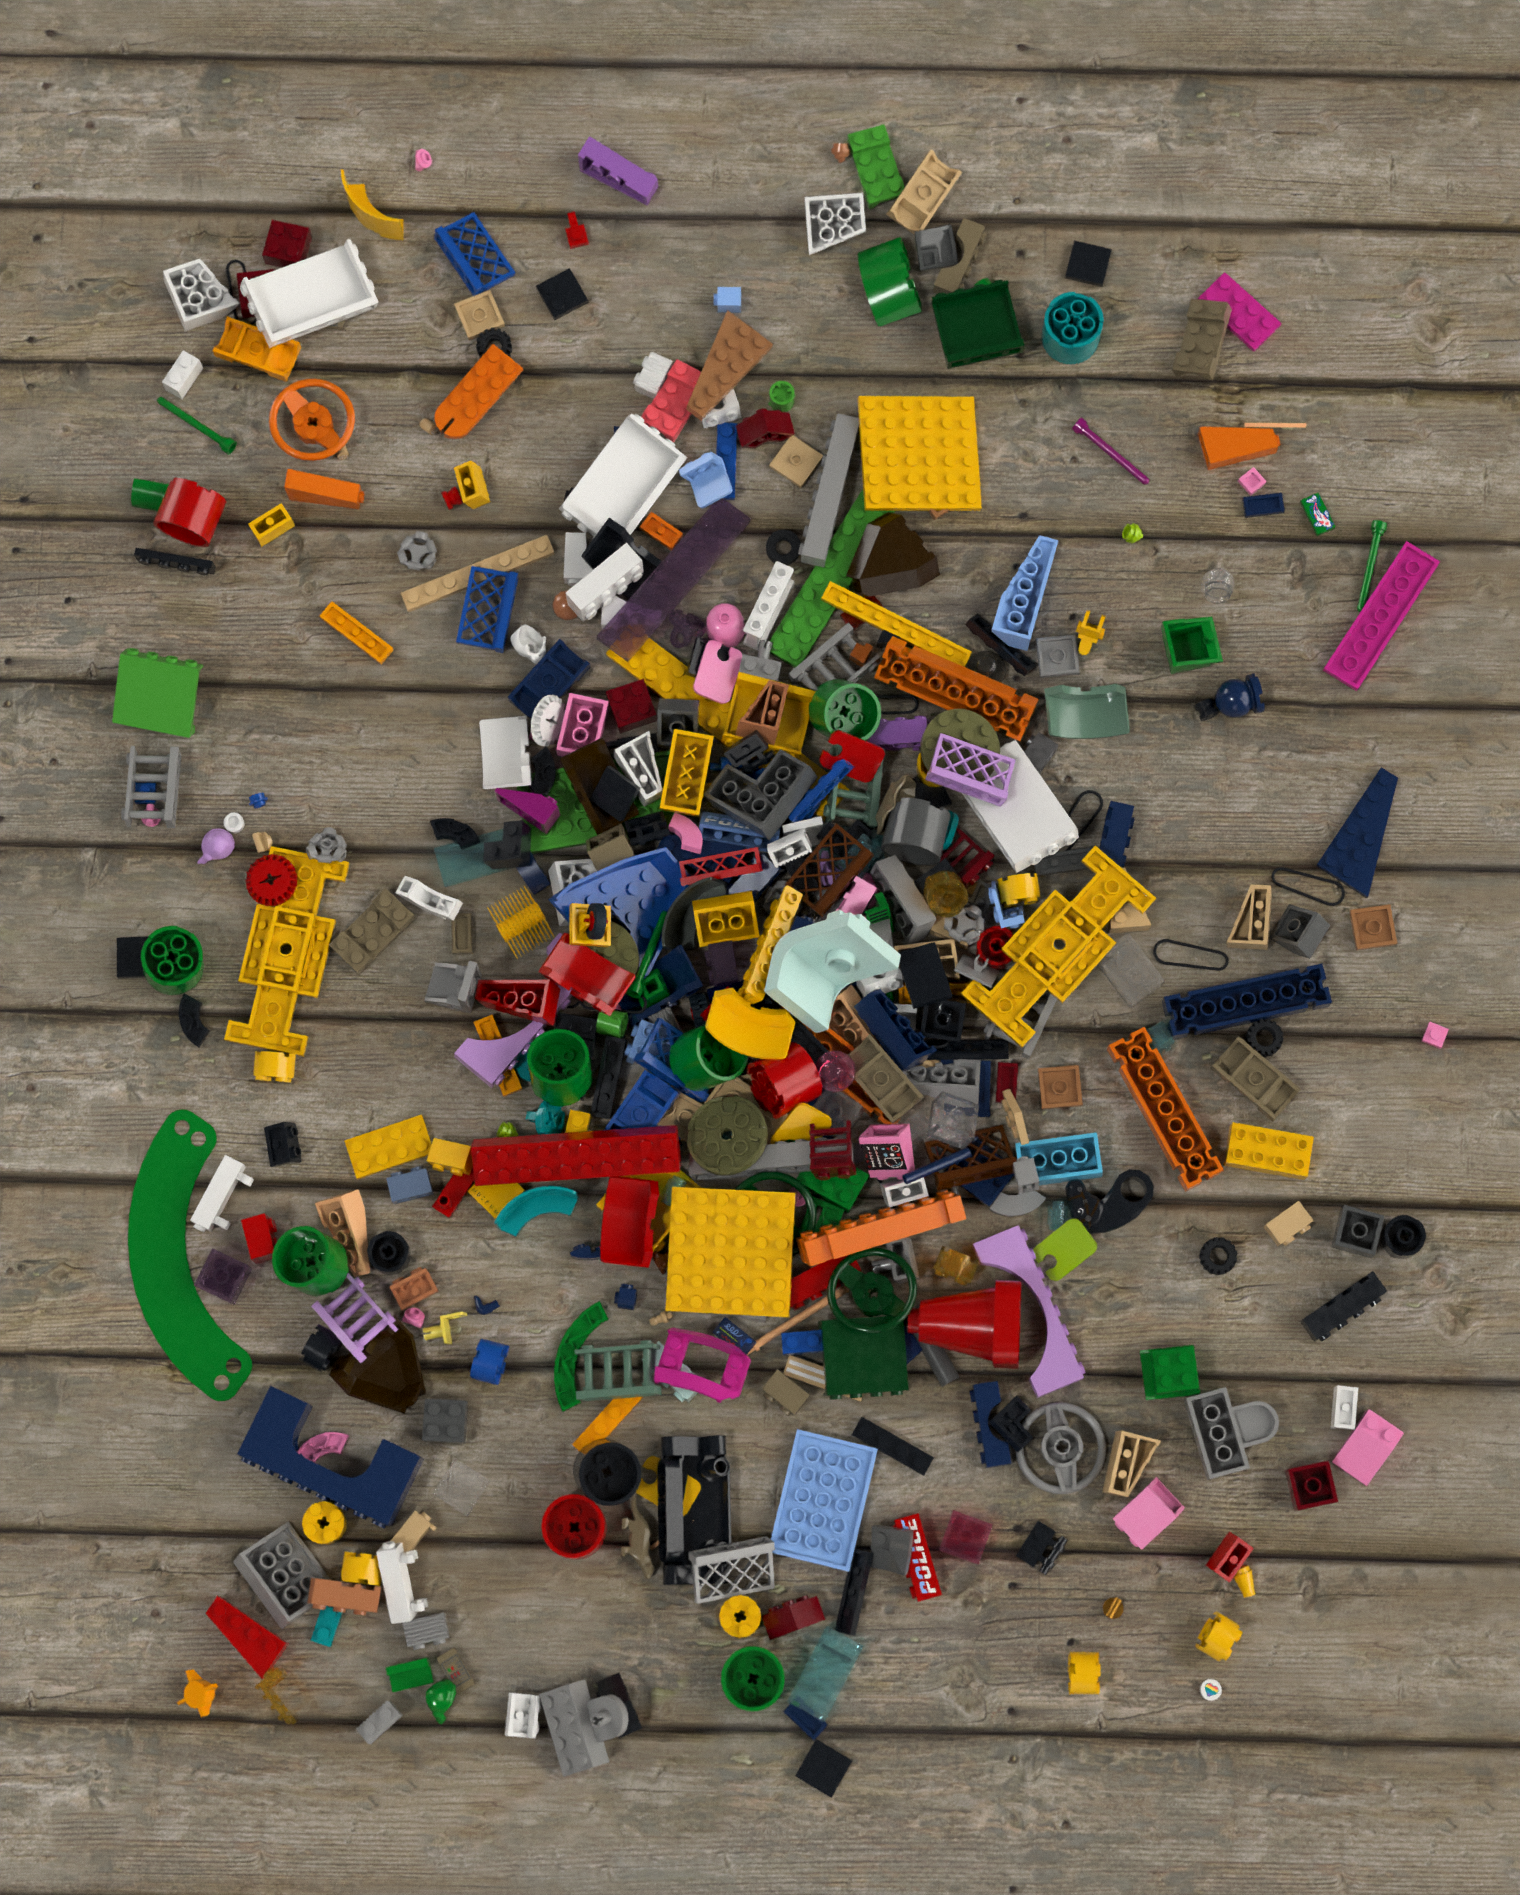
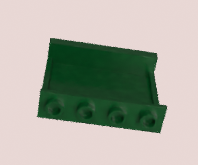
M996 280L988 285L978 284L966 290L959 288L947 294L941 292L932 297L931 305L947 369L1024 352L1025 344L1020 335L1008 288V280Z
M883 1316L852 1318L849 1320L860 1325L874 1326L886 1323L893 1318ZM838 1320L818 1321L822 1335L826 1393H823V1396H829L830 1400L842 1399V1395L850 1394V1398H862V1393H870V1397L883 1396L882 1392H890L891 1396L903 1395V1391L909 1390L904 1320L896 1327L878 1334H863L852 1331Z

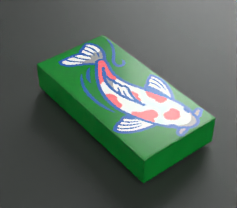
M1319 493L1300 500V504L1316 536L1335 529L1336 526Z

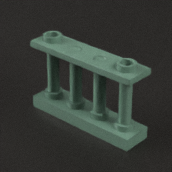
M838 744L831 746L829 754L832 756L839 755L842 751V746ZM883 760L874 778L866 783L868 787L865 793L838 789V784L831 790L823 810V816H826L825 823L833 821L835 816L862 820V823L870 830L877 826L875 816L879 809ZM845 776V777H844V778H846V779L856 780V779H853V778L848 777V776ZM837 797L864 801L866 803L865 811L857 812L836 808Z
M643 1340L638 1345L594 1348V1345H584L582 1349L575 1350V1354L584 1356L585 1387H583V1391H576V1400L596 1401L662 1395L661 1387L654 1385V1382H652L651 1350H660V1345L654 1344L652 1340ZM643 1351L644 1382H642V1386H635L632 1383L631 1352ZM623 1353L624 1384H622V1388H615V1385H613L612 1354ZM603 1354L605 1385L602 1386L603 1389L595 1390V1387H593L592 1355Z

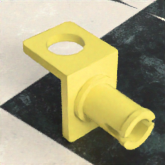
M458 1312L440 1316V1325L423 1328V1333H426L423 1335L424 1339L427 1341L443 1337L444 1344H452L449 1320L468 1316L467 1313Z

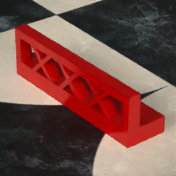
M759 847L679 861L682 878H680L681 886L691 885L709 877L723 879L763 871ZM755 852L756 864L749 865L742 859L746 853ZM728 856L738 860L734 868H728L723 864ZM707 860H713L719 864L715 871L709 872L703 868ZM701 861H703V863L701 864V866L696 863V862H701ZM740 862L745 865V866H740V867H738V865L740 864ZM692 863L699 868L695 875H686L685 864Z

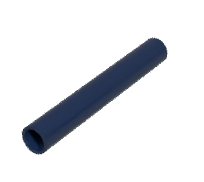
M968 1147L906 1173L902 1175L903 1181L907 1185L971 1157V1151Z

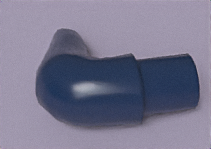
M476 1295L474 1296L476 1311L480 1315L489 1314L500 1307L497 1300L483 1305L481 1299Z

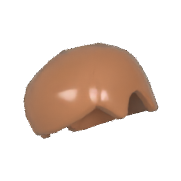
M568 590L561 591L553 600V611L556 616L563 620H573L578 616L567 604L565 593Z

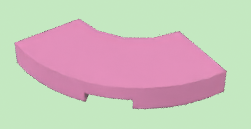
M674 813L668 826L669 831L675 833L682 842L681 849L701 854L703 838L699 828L687 817Z
M339 1432L322 1433L307 1440L297 1452L314 1463L325 1454L335 1453L341 1455L349 1435Z

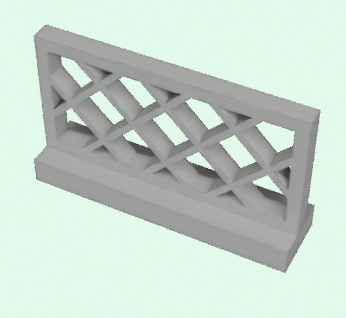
M766 1536L689 1551V1560L692 1562L695 1603L699 1604L775 1588L772 1551L775 1550L774 1542ZM766 1553L767 1560L761 1567L755 1561L760 1554ZM746 1557L750 1561L743 1570H740L735 1565L741 1558ZM726 1561L730 1565L722 1575L716 1569L721 1562ZM755 1564L760 1569L752 1579L746 1573ZM707 1565L710 1567V1570L702 1578L699 1576L698 1567ZM735 1568L741 1573L734 1582H731L726 1577ZM715 1571L721 1577L712 1586L707 1581ZM765 1572L768 1574V1583L760 1585L756 1581ZM746 1576L751 1581L746 1588L741 1589L737 1585ZM724 1580L732 1584L726 1592L721 1593L717 1590ZM706 1583L712 1589L707 1596L700 1597V1590Z

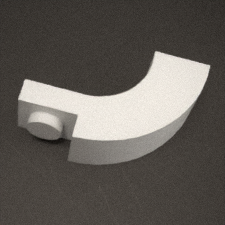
M404 876L395 892L413 905L445 920L447 918L454 921L463 904L458 899L443 895L408 876Z

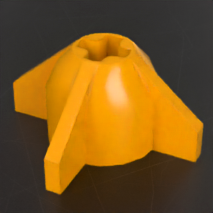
M194 1669L187 1670L185 1672L189 1683L184 1689V1698L177 1701V1704L187 1703L191 1708H198L200 1717L208 1716L218 1685L217 1683L211 1684L209 1681L203 1680Z

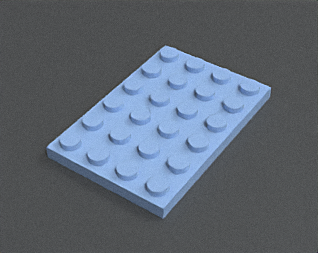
M797 1429L771 1536L775 1546V1550L772 1553L849 1572L878 1449Z

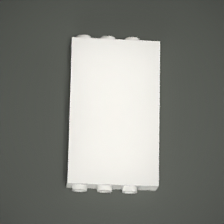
M350 239L346 240L343 246L250 280L247 277L243 278L240 285L241 293L244 297H247L250 313L255 315L257 319L256 326L260 333L263 332L269 348L377 307L379 302L373 291L375 289L371 279L368 280L365 264L360 262L358 249L355 244H352Z
M630 414L626 417L559 508L562 511L561 515L569 521H575L578 524L577 527L584 533L589 532L595 537L607 519L611 518L623 526L631 535L688 458L675 448L676 445L671 440L662 438L656 428L648 427L644 423L645 420L638 414Z
M1014 740L1011 743H1005L1000 748L1001 755L1015 759L1007 790L1008 796L1001 807L964 793L962 794L1014 871L1018 873L1030 865L1038 864L1044 857L1055 854L1065 845L1073 844L1079 838L1078 829L1020 745ZM1004 762L997 764L1001 772L1008 770L1009 764ZM994 770L993 773H992L989 777L991 778V777L996 776V775H998V774H997L996 771ZM1000 778L992 781L995 787L1003 789V783Z

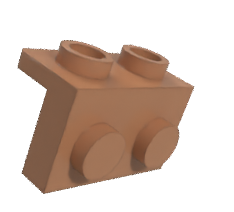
M419 1267L411 1271V1276L405 1279L400 1277L392 1282L393 1285L389 1287L402 1311L439 1292L426 1268L422 1269Z

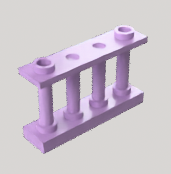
M348 1273L346 1277L352 1283L329 1305L325 1304L322 1306L316 1301L311 1307L351 1354L362 1363L367 1358L362 1350L365 1349L364 1346L387 1325L395 1332L398 1328L393 1324L396 1320L388 1311L384 1314L363 1290L364 1283L358 1277L354 1279ZM358 1290L362 1294L338 1317H332L333 1311L355 1291ZM368 1301L372 1307L348 1329L345 1328L343 1330L341 1328L344 1326L343 1323ZM377 1313L383 1318L358 1341L357 1339L354 1342L351 1340L354 1337L353 1335Z

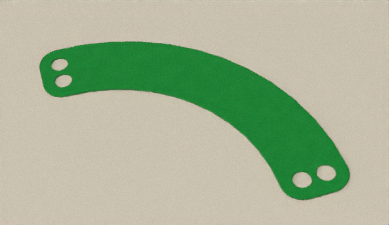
M181 1109L172 1112L166 1118L154 1137L141 1164L134 1186L128 1226L130 1270L135 1293L143 1315L154 1337L171 1362L191 1383L211 1399L227 1401L236 1395L252 1371V1360L244 1349L222 1331L202 1303L191 1277L185 1241L189 1200L197 1177L216 1145L217 1136L210 1124L193 1112ZM180 1120L187 1121L189 1124V1131L184 1135H179L175 1132V1124ZM195 1132L205 1134L206 1141L202 1146H194L192 1144L191 1136ZM231 1358H237L241 1362V1369L237 1373H230L226 1368V1364ZM219 1375H225L229 1379V1386L225 1390H218L214 1386V1380Z

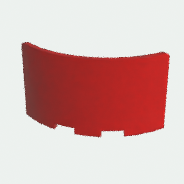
M566 932L563 933L538 971L557 986L560 985L570 991L569 994L582 1002L586 1001L594 1009L608 1016H611L636 978L635 974L610 962L587 946L569 945V933Z
M620 1176L609 1177L601 1225V1262L649 1268L653 1255L651 1221L652 1218L655 1219L659 1197L658 1181Z

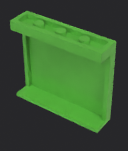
M136 648L125 649L120 654L112 723L190 738L195 733L196 725H193L199 672L203 668V664H198L197 661L191 659L185 661L178 660L176 656H158L159 654L156 652L142 653Z

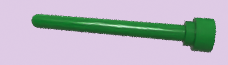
M159 397L157 399L158 404L217 442L221 450L226 454L230 455L235 450L237 442L232 438H223L165 398Z
M1373 520L1370 529L1372 530L1373 537L1359 596L1358 612H1361L1367 602L1380 538L1386 532L1388 525L1384 521Z
M667 911L661 912L636 978L626 991V994L630 997L640 998L642 995V981L661 936Z

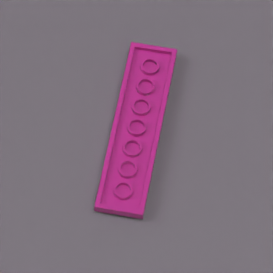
M1406 541L1323 671L1357 691L1440 561Z

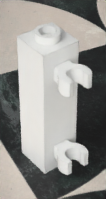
M227 1155L224 1156L190 1219L195 1224L194 1228L205 1232V1230L212 1232L214 1226L217 1225L228 1230L231 1223L220 1217L238 1181L251 1187L254 1181L252 1177L243 1174L246 1168L244 1164Z
M388 1541L382 1544L376 1551L391 1624L411 1622L417 1615V1612L424 1611L425 1607H428L427 1598L414 1600L407 1564L414 1563L415 1559H418L417 1550L404 1552L402 1543Z

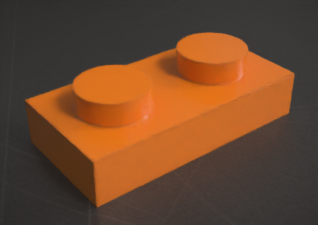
M650 512L640 526V530L671 551L683 537L681 531L653 512Z

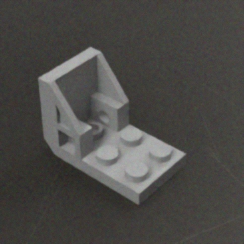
M469 961L468 966L436 962L424 1001L456 1011L471 1013L478 980H481L482 977L478 964Z

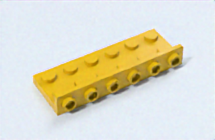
M788 885L783 888L780 898L775 899L771 903V912L764 921L763 933L757 940L756 944L758 946L750 958V967L745 972L743 985L737 992L742 998L749 1001L751 1005L764 999V990L773 950L778 941L789 932L803 896L802 893Z

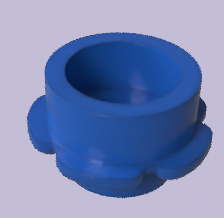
M264 792L254 794L249 797V805L254 806L255 809L266 805L265 802L268 800V797H265Z

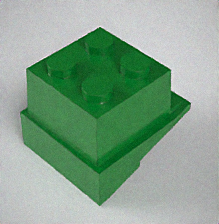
M1212 616L1162 622V639L1171 674L1210 667L1211 664L1223 662Z
M1194 1345L1139 1350L1146 1400L1192 1397L1200 1394Z

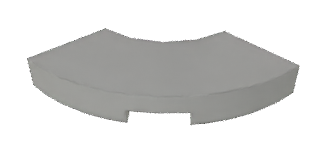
M1036 1191L1018 1195H1007L1001 1192L989 1210L1002 1216H1021L1037 1209L1046 1198Z

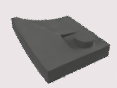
M951 224L914 231L919 270L958 264Z
M873 1525L871 1553L874 1554L871 1567L905 1576L908 1573L914 1530Z

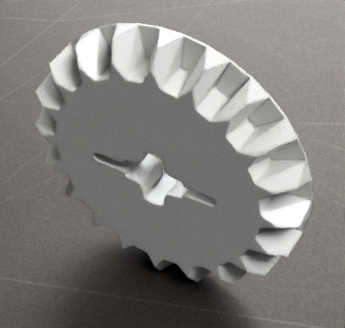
M547 695L543 697L533 712L531 734L535 743L540 746L548 747L554 743V740H558L565 714V704L562 703V699L558 698V696Z

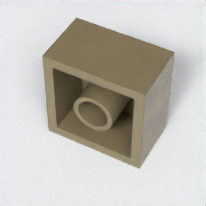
M622 823L586 840L587 853L597 871L625 858L634 856L633 846H631L628 834Z

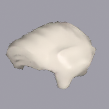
M522 625L510 637L511 643L518 654L527 657L534 664H537L547 653L545 646L546 637H542L540 632L529 625Z

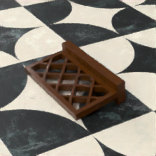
M836 823L786 882L785 886L788 885L793 888L791 884L796 879L804 878L805 889L797 890L800 893L805 892L806 898L802 896L801 900L823 917L853 882L855 876L859 875L875 855ZM837 830L844 835V843L833 844L832 836ZM847 845H857L861 850L856 856L848 857ZM844 846L845 857L834 858L833 847ZM830 847L831 858L820 859L819 851L822 848ZM846 860L844 871L835 872L834 861ZM831 861L832 872L821 873L820 862ZM809 863H817L818 874L807 875L806 866ZM832 875L833 884L830 887L822 888L821 876ZM818 877L819 888L808 889L807 878ZM819 891L820 899L815 905L809 901L808 892Z
M1003 1125L924 1142L930 1163L934 1162V1159L939 1160L943 1158L947 1151L952 1154L957 1152V1150L950 1147L952 1142L963 1144L961 1150L967 1146L976 1151L973 1158L965 1159L969 1162L967 1167L961 1168L953 1164L949 1166L950 1168L946 1172L939 1173L937 1171L933 1173L937 1191L1014 1174L1013 1162L1017 1161L1016 1157H1013ZM999 1132L1001 1140L997 1143L989 1139V1136ZM977 1136L983 1142L977 1147L969 1143L971 1138ZM986 1142L996 1147L992 1154L982 1149ZM939 1146L944 1150L938 1156L932 1153L930 1147ZM1000 1149L1007 1153L1008 1158L1000 1159L994 1155ZM979 1153L989 1158L986 1163H980L975 1160Z

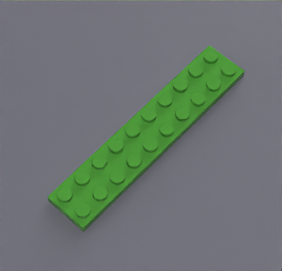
M863 489L861 490L831 539L825 566L814 567L771 637L770 642L773 643L770 651L771 655L794 668L807 658L836 610V607L821 601L829 582L831 581L847 590L849 589L853 580L850 577H846V574L867 524L887 512L895 513L896 511H865Z

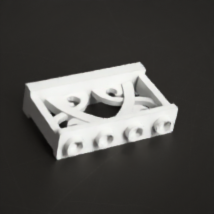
M778 561L775 563L743 629L746 633L743 641L744 645L759 650L760 640H765L766 643L794 585V580H791L794 572L792 567Z

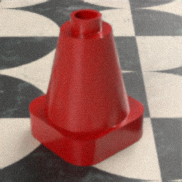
M996 1280L995 1287L920 1300V1308H912L908 1315V1333H919V1342L992 1361L994 1368L1019 1369L1021 1281Z

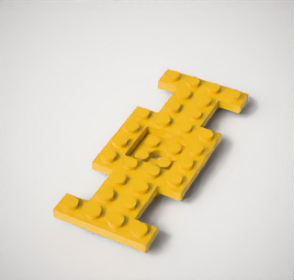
M271 846L269 855H280L293 864L297 873V887L293 895L280 905L275 907L261 904L256 905L238 979L239 983L257 986L249 1023L229 1020L224 1040L304 1057L309 1037L289 1032L298 995L318 998L330 949L329 944L332 941L336 920L317 916L325 880L329 879L345 883L350 863L347 861L321 863L316 859L310 860L307 853ZM288 944L292 947L289 954L281 953L283 945Z
M1094 846L1081 861L1096 875L1080 893L1069 902L1058 891L1054 890L1001 948V951L1011 958L1015 964L995 987L989 991L981 983L972 980L961 993L968 1002L1021 1048L1036 1033L1021 1018L1039 998L1048 991L1063 1003L1116 945L1117 942L1102 929L1122 906L1128 902L1143 915L1156 900L1155 896L1097 846ZM1062 940L1065 943V948L1062 950L1056 949L1053 944L1054 941Z

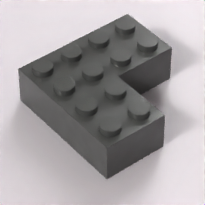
M780 749L757 780L726 764L703 795L714 808L771 840L818 777L809 765Z

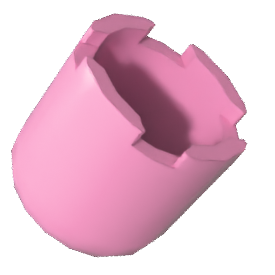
M721 603L713 607L706 619V634L709 641L716 640L728 648L735 647L742 641L745 635L743 631L745 623L741 611L729 603Z

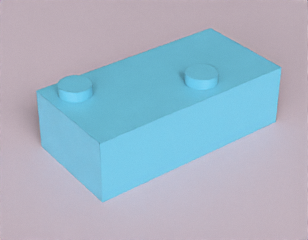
M1097 1132L1029 1141L1025 1145L1015 1143L1017 1159L1028 1156L1029 1159L1034 1158L1039 1185L1069 1182L1075 1179L1100 1178L1103 1175Z

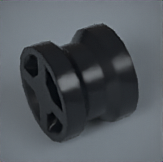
M1213 698L1205 699L1194 706L1195 710L1200 713L1199 718L1201 721H1206L1219 714L1218 709L1213 705Z

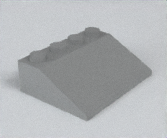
M289 1522L240 1553L233 1561L281 1630L313 1607V1604L307 1603L311 1578L331 1580Z

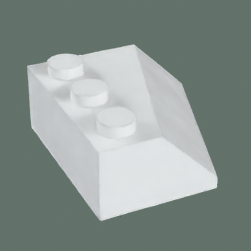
M863 193L805 197L809 255L866 232Z
M201 259L163 271L164 282L185 331L220 320L239 306V302L229 294L224 285H221Z
M591 859L555 861L548 870L553 895L567 885L597 872ZM556 909L559 926H569L567 920Z

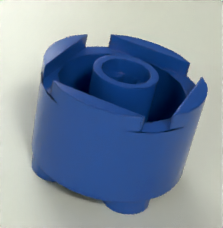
M480 1339L476 1348V1356L473 1358L470 1377L482 1382L499 1385L501 1375L504 1374L506 1368L504 1360L507 1358L510 1346L487 1339Z

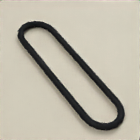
M876 695L877 698H912L916 704L915 708L910 711H881V714H910L918 708V700L913 695Z

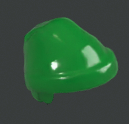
M442 1679L436 1682L425 1693L426 1703L440 1725L446 1720L444 1713L450 1708L456 1695V1686L449 1679Z

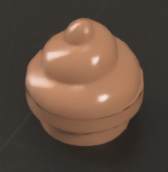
M833 143V148H831V153L839 163L844 162L851 152L849 144Z

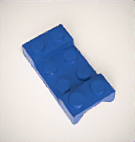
M644 1070L604 1130L656 1127L667 1110L671 1108L680 1092L648 1070Z

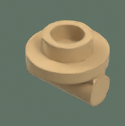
M266 832L252 834L258 854L270 850L272 846L270 835Z

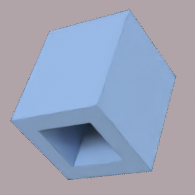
M718 287V293L714 294V306H717L718 313H726L727 310L731 313H741V287Z

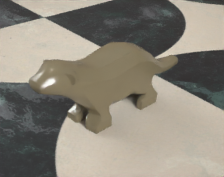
M633 1495L631 1497V1509L634 1520L628 1517L622 1518V1530H626L628 1527L630 1531V1546H621V1557L629 1554L640 1566L644 1577L650 1579L654 1573V1563L649 1553L652 1530L647 1520L638 1511L636 1497Z

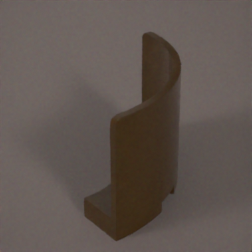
M603 738L559 758L568 779L574 787V792L597 835L639 814V810L633 802L624 821L619 822L590 800L606 767L611 766L617 770Z

